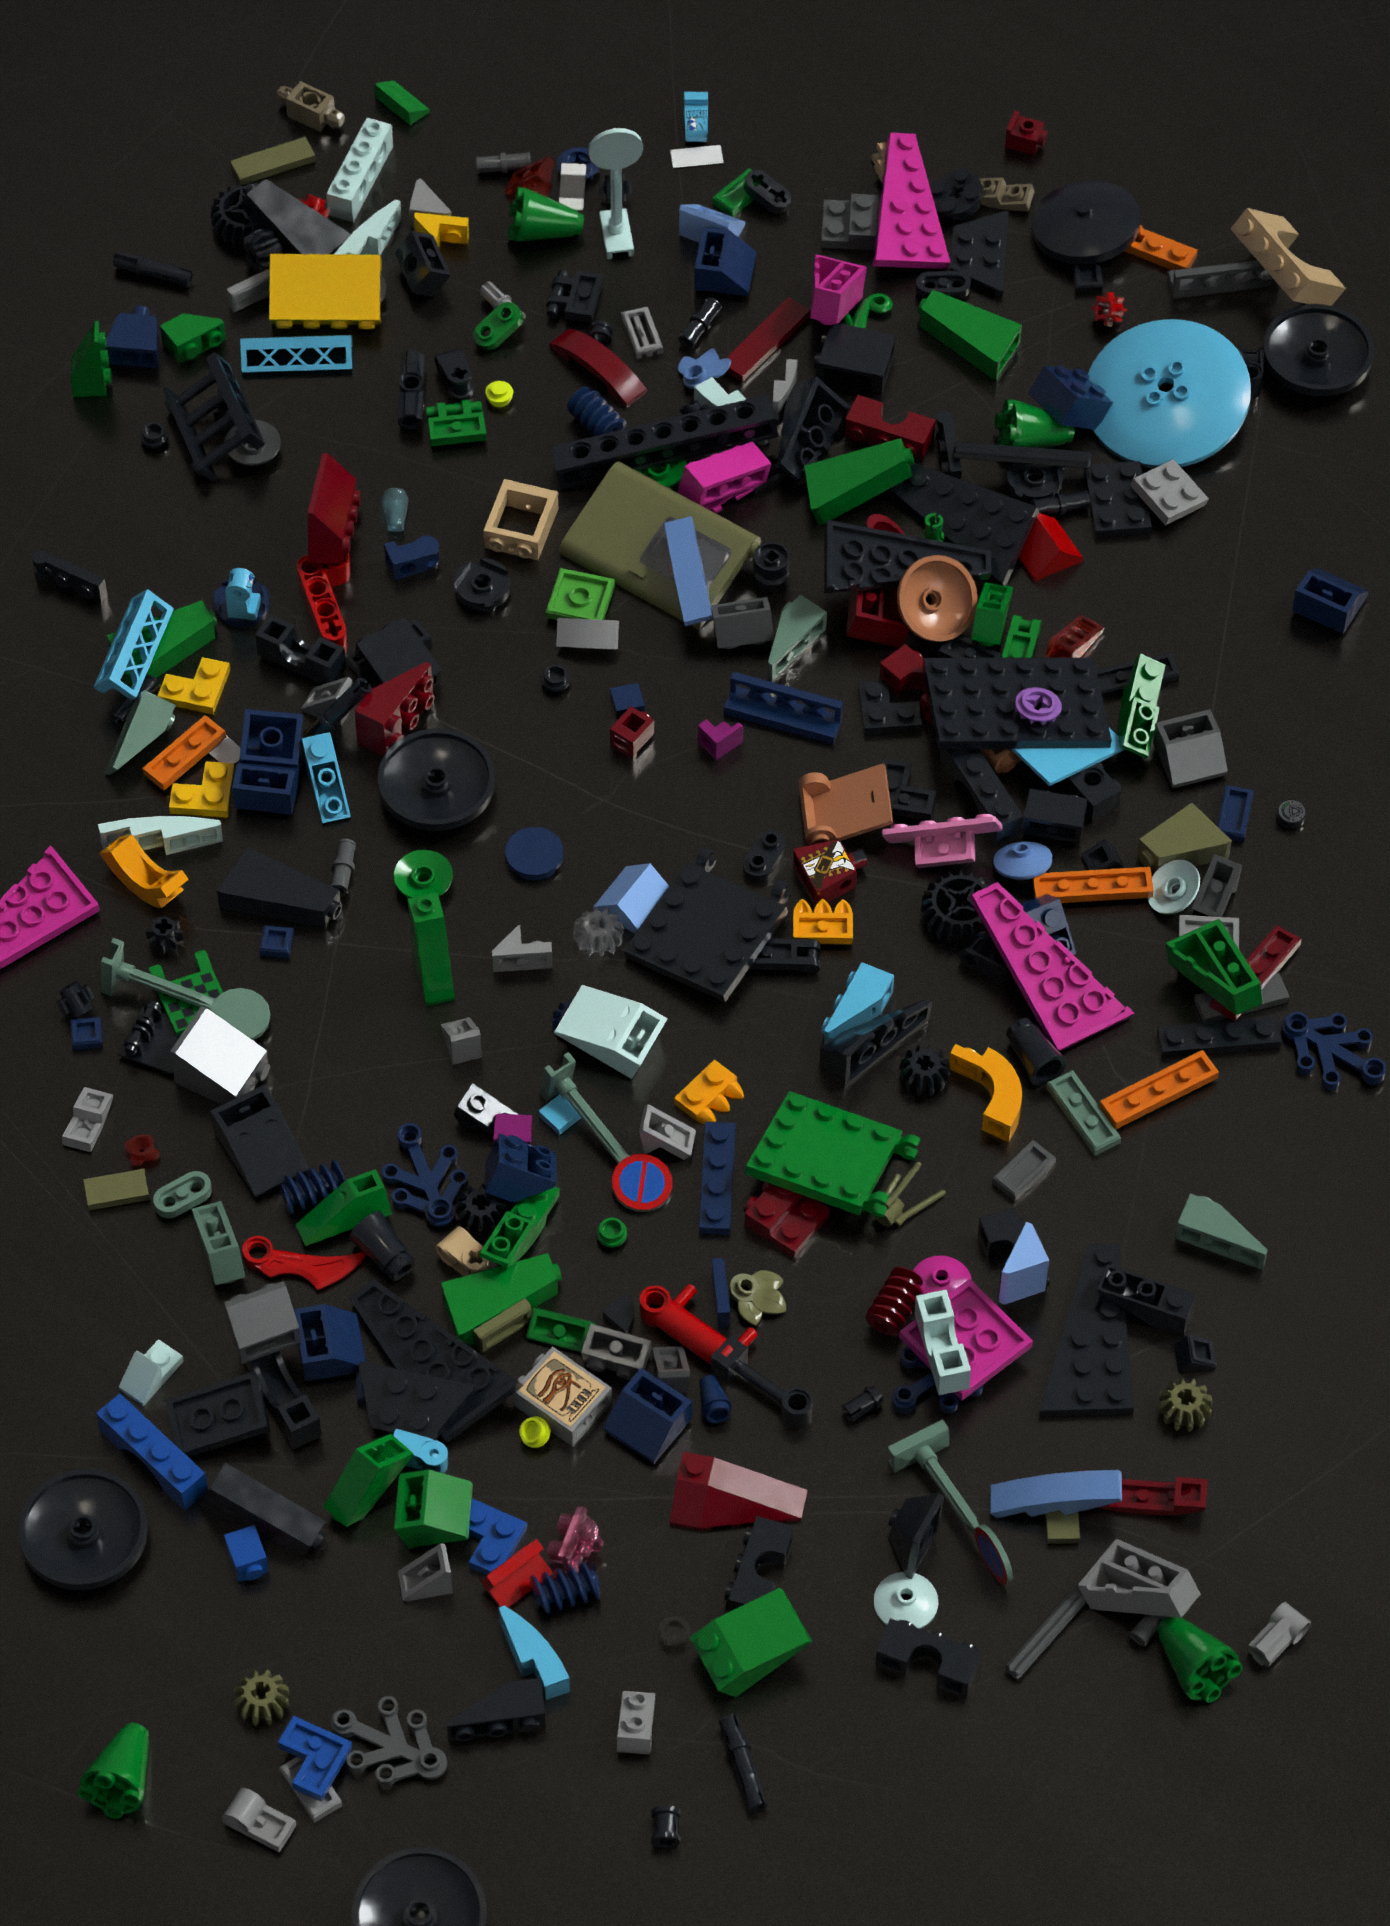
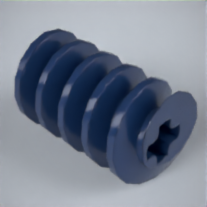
M589 387L578 389L567 403L569 413L580 422L584 429H587L591 436H598L626 428L627 423L623 418H620L619 413L613 411L612 406L607 404L604 398L600 397L598 391H590Z
M336 1160L331 1161L330 1170L325 1164H320L319 1174L314 1168H308L307 1178L301 1171L296 1172L295 1182L291 1176L285 1175L284 1185L279 1182L288 1212L291 1215L294 1214V1204H298L302 1211L306 1210L307 1200L316 1207L318 1197L321 1196L324 1200L329 1193H332L345 1181V1177L340 1164Z
M592 1560L590 1569L584 1561L580 1562L578 1573L572 1565L567 1566L566 1576L559 1568L555 1569L553 1580L547 1572L542 1573L541 1583L534 1575L529 1577L537 1609L542 1606L547 1614L550 1613L551 1603H555L559 1610H563V1600L567 1599L572 1607L575 1606L576 1596H579L584 1604L588 1602V1593L590 1592L596 1600L600 1599V1583Z

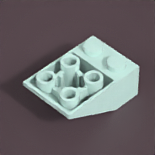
M582 985L554 1034L632 1079L663 1028L667 1018L642 1003Z

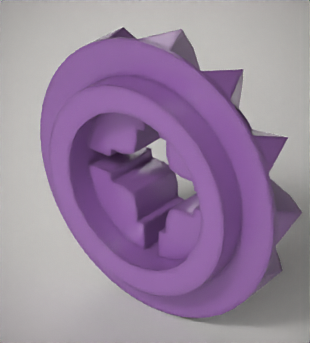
M1037 687L1024 689L1017 695L1015 700V711L1020 713L1021 719L1028 718L1031 724L1035 721L1041 725H1044L1047 721L1054 723L1056 717L1060 716L1062 705L1060 699L1047 689ZM1040 702L1041 708L1039 710H1035L1034 708Z

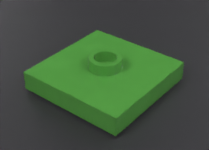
M560 568L546 609V618L557 620V618L604 620L615 587V579Z

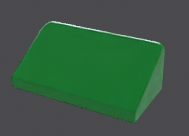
M387 81L374 84L375 98L407 124L412 125L430 112L429 108L397 82Z
M536 1307L532 1311L526 1338L582 1352L590 1323L596 1325V1322Z

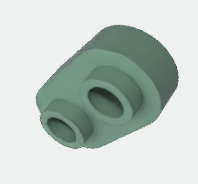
M192 1171L159 1188L153 1197L156 1213L164 1218H174L206 1201L212 1192L210 1178L203 1172ZM195 1188L201 1189V1191L197 1193L192 1192V1190ZM167 1203H174L173 1206H165Z

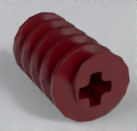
M893 1268L890 1276L885 1280L884 1286L879 1290L878 1296L874 1298L873 1305L867 1310L865 1317L867 1323L880 1333L891 1337L899 1336L900 1329L898 1327L905 1326V1318L910 1317L912 1314L910 1308H915L916 1296L923 1294V1290L920 1287L923 1284L922 1278L908 1268Z

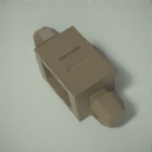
M300 81L294 89L281 86L277 90V99L287 107V117L319 132L323 130L326 124L341 127L345 121L344 114L335 109L334 97Z

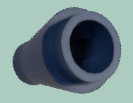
M708 1375L701 1378L699 1385L702 1416L710 1423H721L727 1420L731 1415L732 1404L719 1385L717 1377Z

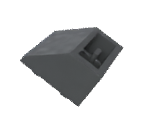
M1211 709L1155 723L1153 745L1172 788L1228 774L1221 732Z
M284 1281L277 1284H267L258 1291L246 1295L239 1294L230 1301L224 1302L229 1334L242 1364L301 1343L299 1325Z

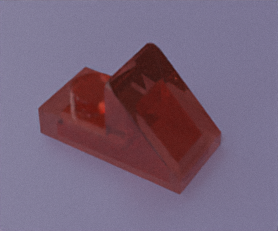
M547 156L514 172L505 192L515 197L517 187H523L548 197L552 189V184L549 180L552 177L551 171L555 162Z

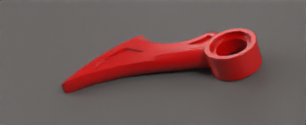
M263 1236L250 1237L242 1246L243 1261L249 1268L259 1270L269 1278L283 1274L300 1276L309 1281L317 1291L338 1282L351 1273L365 1259L364 1252L343 1256H313L273 1249L271 1241ZM255 1247H261L267 1253L264 1257L255 1259L249 1255V1252Z

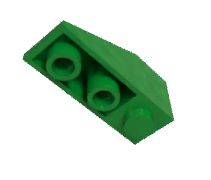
M94 321L71 357L70 381L73 397L106 396V385H111V368H106L109 367L108 350H103L106 349V333L100 332L99 321Z
M376 1169L344 1181L295 1224L305 1246L350 1231L362 1219L374 1212L381 1211L385 1217L392 1215L385 1187Z

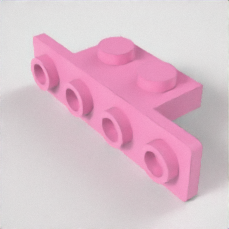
M980 814L975 819L965 820L961 817L949 818L947 822L941 823L928 820L921 821L919 825L915 826L894 824L889 829H882V836L890 844L915 841V865L918 868L975 862V834L1002 831V824L991 814Z

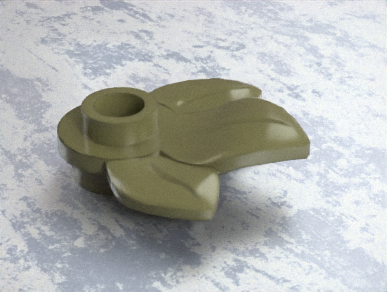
M760 1270L753 1275L746 1273L737 1274L730 1281V1295L738 1304V1313L748 1323L756 1326L762 1317V1313L776 1315L783 1314L786 1311L784 1297L777 1290L783 1283V1279L778 1274L767 1270ZM741 1284L746 1285L750 1290H744Z

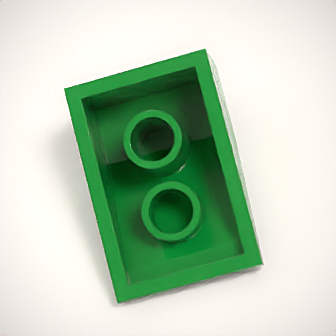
M778 1588L714 1619L689 1637L718 1691L733 1697L739 1696L812 1643L782 1588Z

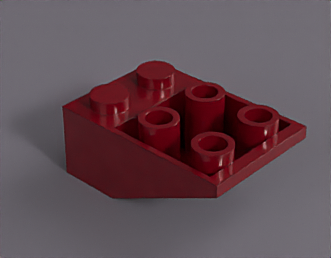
M425 662L373 688L354 710L358 745L384 757L390 747L402 739L408 730L415 728L419 716L424 710H428L432 706L435 697L433 694V677L430 663Z

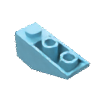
M331 733L302 738L300 747L322 824L350 818V810Z
M861 962L857 971L850 973L846 982L847 990L844 995H838L833 1007L835 1012L832 1017H826L822 1025L821 1034H824V1042L830 1038L834 1039L843 1031L869 1022L879 1016L893 993L894 975Z

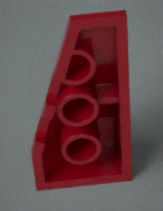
M683 1451L676 1479L670 1525L705 1531L712 1530V1527L731 1525V1528L742 1527V1524L755 1523L757 1516L780 1523L801 1521L808 1490L715 1457Z

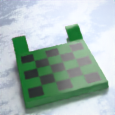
M206 950L195 952V965L199 972L170 982L209 997L217 998L223 991L212 969ZM161 965L149 967L151 975L166 980ZM157 991L175 1035H181L200 1007Z

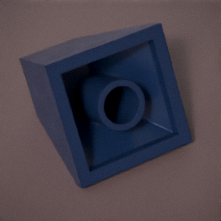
M245 709L239 762L298 768L303 714Z

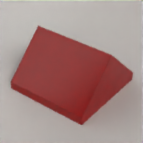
M1038 513L1018 560L1035 582L1082 562L1083 556L1056 518Z

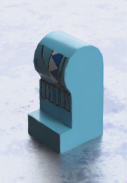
M684 92L685 142H707L708 92Z
M234 568L230 571L229 583L225 590L227 614L230 618L256 621L261 597L259 593H252L254 575L247 569Z

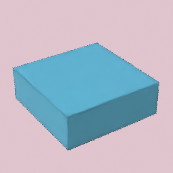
M560 1094L539 1110V1117L558 1135L581 1119L568 1100L563 1099Z

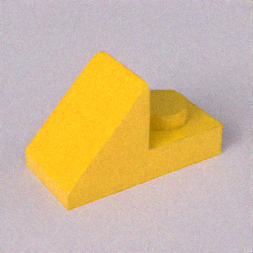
M425 213L414 214L415 232L433 235L439 248L441 242L468 244V218Z

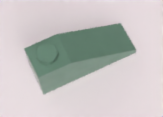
M799 595L793 602H788L781 612L780 622L768 660V680L771 682L826 630L827 612L802 595Z
M146 690L139 693L134 699L104 773L108 775L114 773L165 730L169 731L175 720V715L172 713L176 705Z
M1190 1193L1177 1224L1175 1239L1263 1270L1268 1250L1219 1203L1213 1202L1208 1197L1196 1196Z
M219 1201L191 1209L215 1285L230 1284L237 1279L245 1278L239 1246L222 1202Z

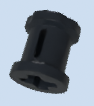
M658 1806L651 1810V1817L655 1820V1828L651 1844L658 1848H674L679 1846L681 1837L677 1834V1820L681 1817V1810L674 1806Z

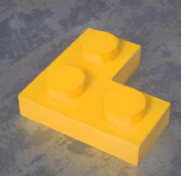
M202 657L194 679L166 674L158 697L176 705L175 707L214 715L231 670L230 663Z
M205 761L202 785L173 783L169 803L170 814L228 818L235 764Z

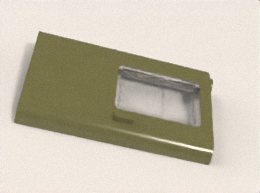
M618 461L610 468L563 538L559 554L599 576L615 579V584L684 622L664 523L692 516L711 605L718 604L743 564L753 559L755 549L761 545V538ZM706 621L692 624L691 626L700 630Z

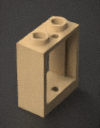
M504 479L484 528V548L495 552L518 555L521 558L539 560L558 511V491ZM505 506L542 514L533 536L497 528Z

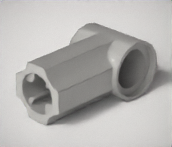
M1283 1602L1271 1615L1268 1625L1248 1645L1247 1650L1255 1661L1269 1667L1290 1644L1295 1645L1305 1635L1311 1625V1621L1287 1602Z

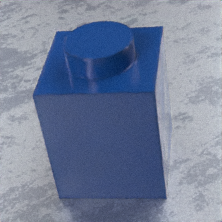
M255 1525L224 1535L226 1551L238 1582L255 1580L261 1577L263 1573L269 1572L267 1557Z

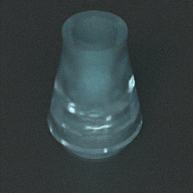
M387 489L383 493L384 496L381 498V503L387 520L388 530L391 532L403 531L409 497L403 489Z

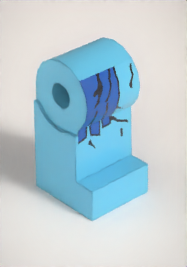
M395 1430L393 1436L414 1453L405 1466L445 1473L448 1467V1451L443 1443L403 1430Z

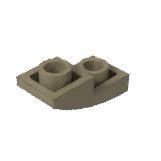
M1004 178L980 179L985 196L984 199L982 197L979 204L1002 210L1029 211L1034 195L1032 184L1006 185Z

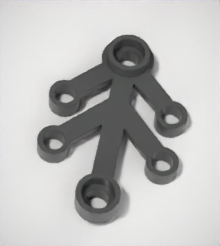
M391 1696L381 1698L378 1703L379 1714L385 1719L390 1736L357 1721L355 1714L350 1710H338L332 1715L331 1730L333 1734L344 1739L355 1735L381 1747V1749L368 1753H363L359 1750L350 1752L347 1756V1767L353 1773H361L367 1767L399 1757L410 1762L395 1768L389 1764H382L377 1768L376 1780L380 1786L389 1787L395 1781L417 1774L425 1779L433 1780L443 1775L446 1771V1755L442 1750L432 1747L426 1729L427 1717L421 1710H413L407 1716L408 1728L415 1732L419 1750L406 1743L397 1715L398 1703ZM386 1704H391L394 1706V1708L391 1711H385L382 1709L383 1706ZM417 1717L423 1720L422 1723L418 1725H415L411 1722L414 1718ZM348 1718L349 1722L342 1725L338 1723V1720ZM355 1758H360L363 1761L360 1765L351 1764V1761ZM433 1758L436 1760V1763L434 1765H427L425 1761ZM383 1772H390L392 1774L388 1779L380 1777Z

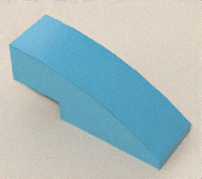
M506 1606L499 1607V1622L521 1676L534 1673L536 1678H540L545 1700L570 1692L569 1676L561 1660L546 1639L520 1615Z

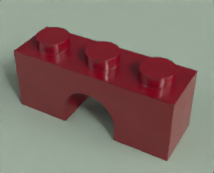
M857 395L845 419V437L873 446L901 438L905 448L911 449L914 459L924 460L935 437V419L909 412L903 422L890 424L883 420L884 403Z
M904 644L880 662L879 680H887L888 687L899 697L911 689H920L926 692L920 697L921 716L933 725L922 668L924 658L918 651H913Z

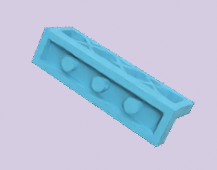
M352 335L240 339L242 372L352 369ZM330 347L325 353L319 349ZM334 347H346V363L335 364L327 357V354ZM293 348H302L297 354L291 350ZM306 348H314L321 355L315 364L307 365L299 357ZM263 349L274 350L268 355ZM278 349H286L294 356L287 365H279L271 357ZM247 350H259L266 359L259 366H247ZM297 359L302 365L291 364ZM323 359H326L330 364H319V363H320ZM270 360L275 366H264V364Z
M148 589L132 597L93 688L102 694L115 688L131 701L135 699L174 608ZM152 605L163 612L160 620L154 621L150 610ZM142 628H149L152 637L151 642H144L141 633ZM139 649L142 663L135 666L132 652ZM125 672L130 673L133 682L131 688L120 681Z

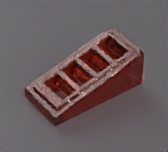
M1082 614L1079 615L1049 640L1046 651L1047 658H1080L1103 633L1104 627Z

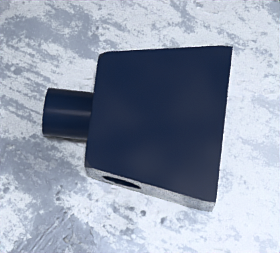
M138 305L134 307L133 314L120 313L117 315L106 339L105 350H108L109 364L159 368L158 322L155 316H149L150 310L147 307Z

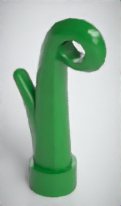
M881 293L868 296L858 306L853 320L849 313L843 317L845 325L866 329L869 311L881 314L888 312L892 308L891 299Z

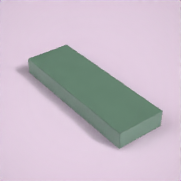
M1073 1070L1047 1082V1090L1094 1156L1121 1143L1120 1135Z

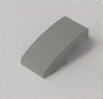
M786 359L785 381L774 380L773 412L775 420H778L783 415L792 388L796 384L797 360Z
M557 618L556 647L618 649L619 621Z
M84 1087L73 1106V1117L62 1135V1145L91 1152L105 1123L113 1100V1094Z

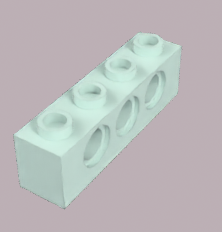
M366 118L326 194L327 207L330 209L329 216L354 222L393 148L392 124Z

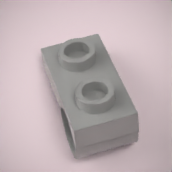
M623 1691L617 1735V1752L650 1755L656 1693Z
M240 1788L222 1816L223 1824L277 1852L281 1851L296 1827V1820L267 1806L262 1797L247 1788Z

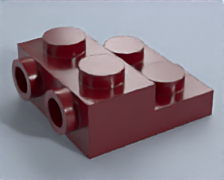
M764 1182L762 1186V1191L764 1192L758 1199L752 1196L744 1207L745 1226L795 1258L829 1218L831 1208L815 1199Z

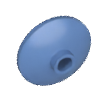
M1021 841L1011 843L1002 847L995 854L993 859L994 868L1000 875L1010 879H1031L1045 873L1051 867L1052 853L1046 846L1036 842Z

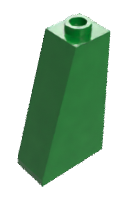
M932 290L928 298H923L919 304L920 327L990 378L998 379L1020 344L1021 324L935 290Z
M901 438L804 466L811 510L818 525L825 524L827 520L835 519L912 477L910 465L914 464L913 454L910 448H905Z
M203 600L172 612L147 674L158 678L215 639L214 626L217 625V619L212 609L207 610ZM162 615L153 618L154 621L160 620ZM142 628L141 633L144 642H151L152 637L149 628ZM117 632L106 635L108 650ZM139 649L133 650L132 657L135 666L141 665L142 658ZM123 673L122 679L124 683L131 688L133 682L130 673Z
M438 893L408 898L412 959L425 1005L427 1007L455 1001L445 918Z
M549 1253L517 1261L509 1268L499 1266L442 1282V1300L455 1337L468 1346L473 1345V1330L521 1300L526 1299L533 1309L558 1294V1282L562 1281V1276L558 1264H552Z

